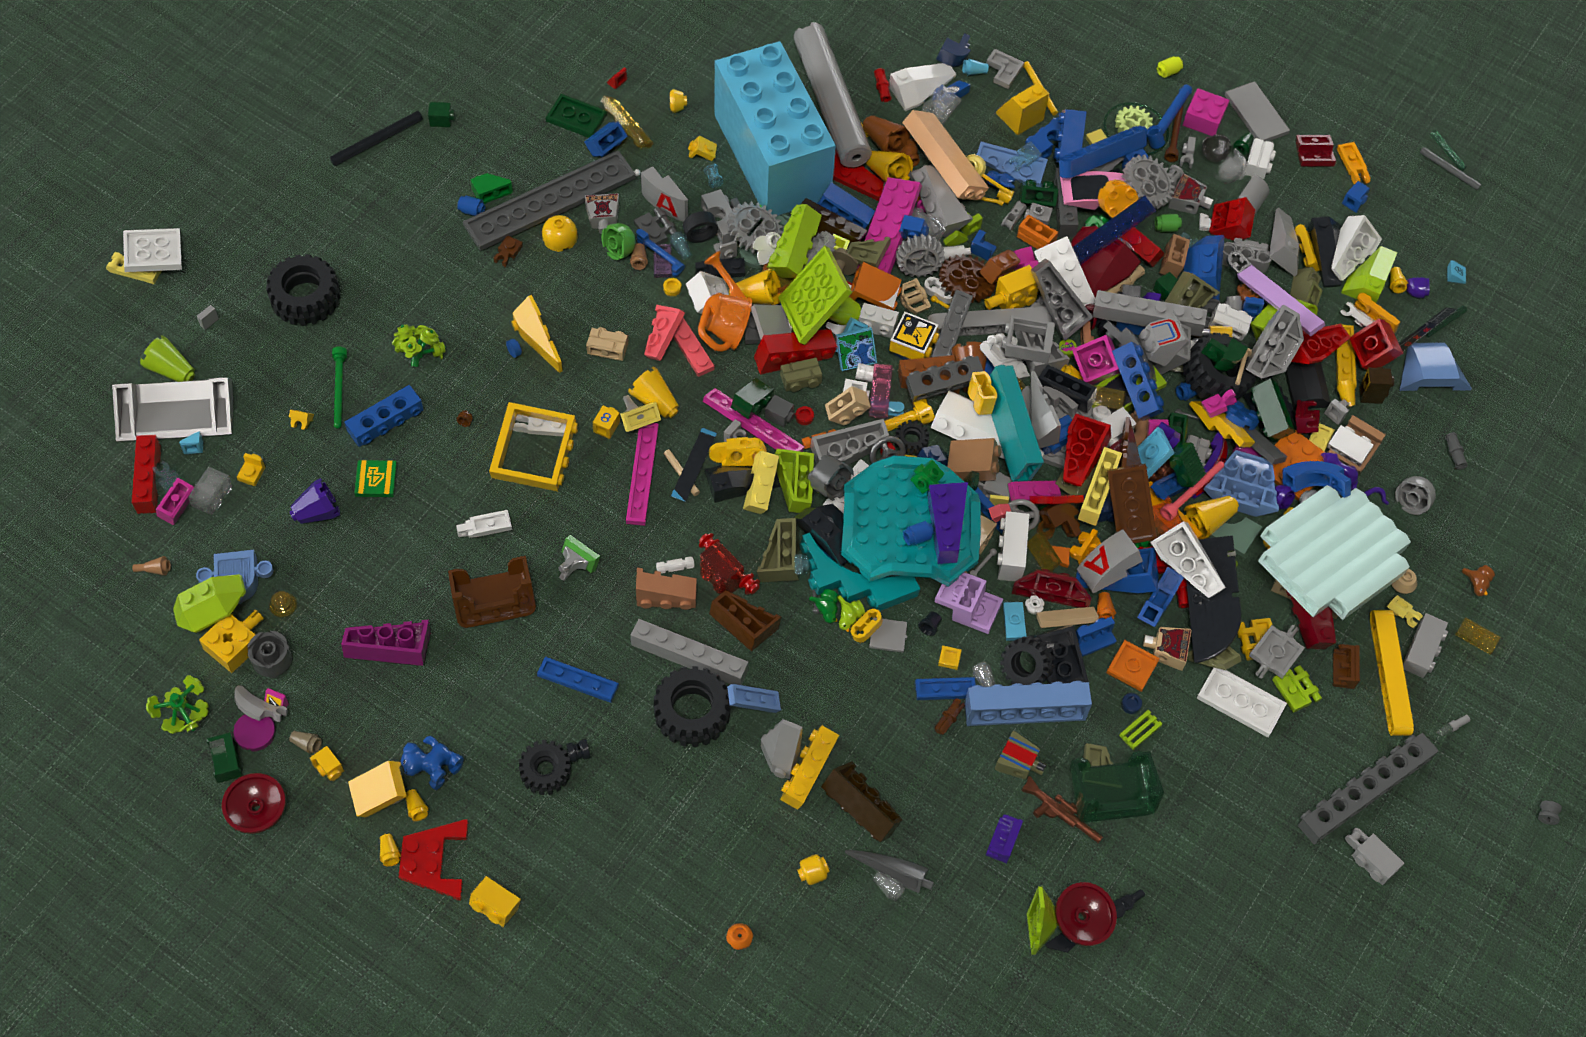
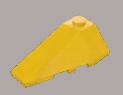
M530 295L513 312V321H511L513 329L518 331L521 338L559 373L563 372L561 359L553 341H549L548 329L546 325H543L539 308L532 295Z

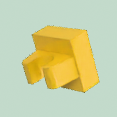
M290 410L291 427L296 428L297 423L300 421L302 423L301 429L306 430L310 421H313L314 414Z

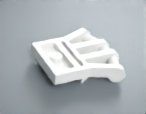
M1002 333L990 335L987 341L982 342L980 349L994 367L998 365H1013L1018 381L1025 380L1030 376L1022 359L1004 356L1005 348H1002L1003 338H1007V336ZM1012 336L1011 344L1017 345L1016 337Z

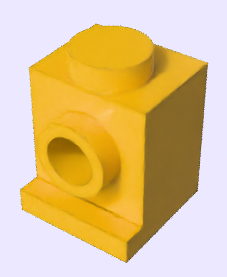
M327 746L310 757L314 768L317 769L322 777L326 775L330 781L336 780L344 772L341 763Z

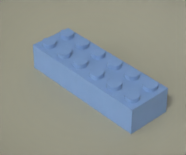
M1089 682L1033 683L1031 685L1017 683L1011 686L996 684L991 687L973 686L968 688L964 703L966 725L1085 721L1092 705Z

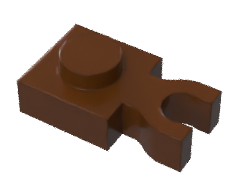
M506 236L498 247L499 253L494 256V262L498 263L500 259H503L502 265L506 267L509 258L514 259L522 249L523 242Z

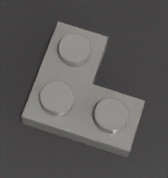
M996 49L993 50L986 62L989 66L999 70L993 82L1007 89L1010 88L1024 67L1023 61Z

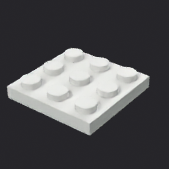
M180 228L123 231L125 272L182 270Z

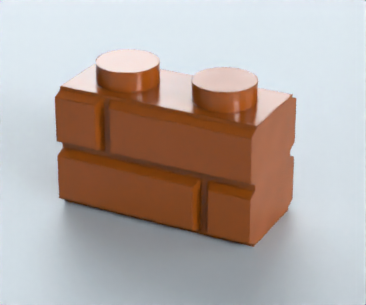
M1008 249L990 258L981 269L980 274L990 284L998 281V278L1013 272L1020 264V259L1013 251Z

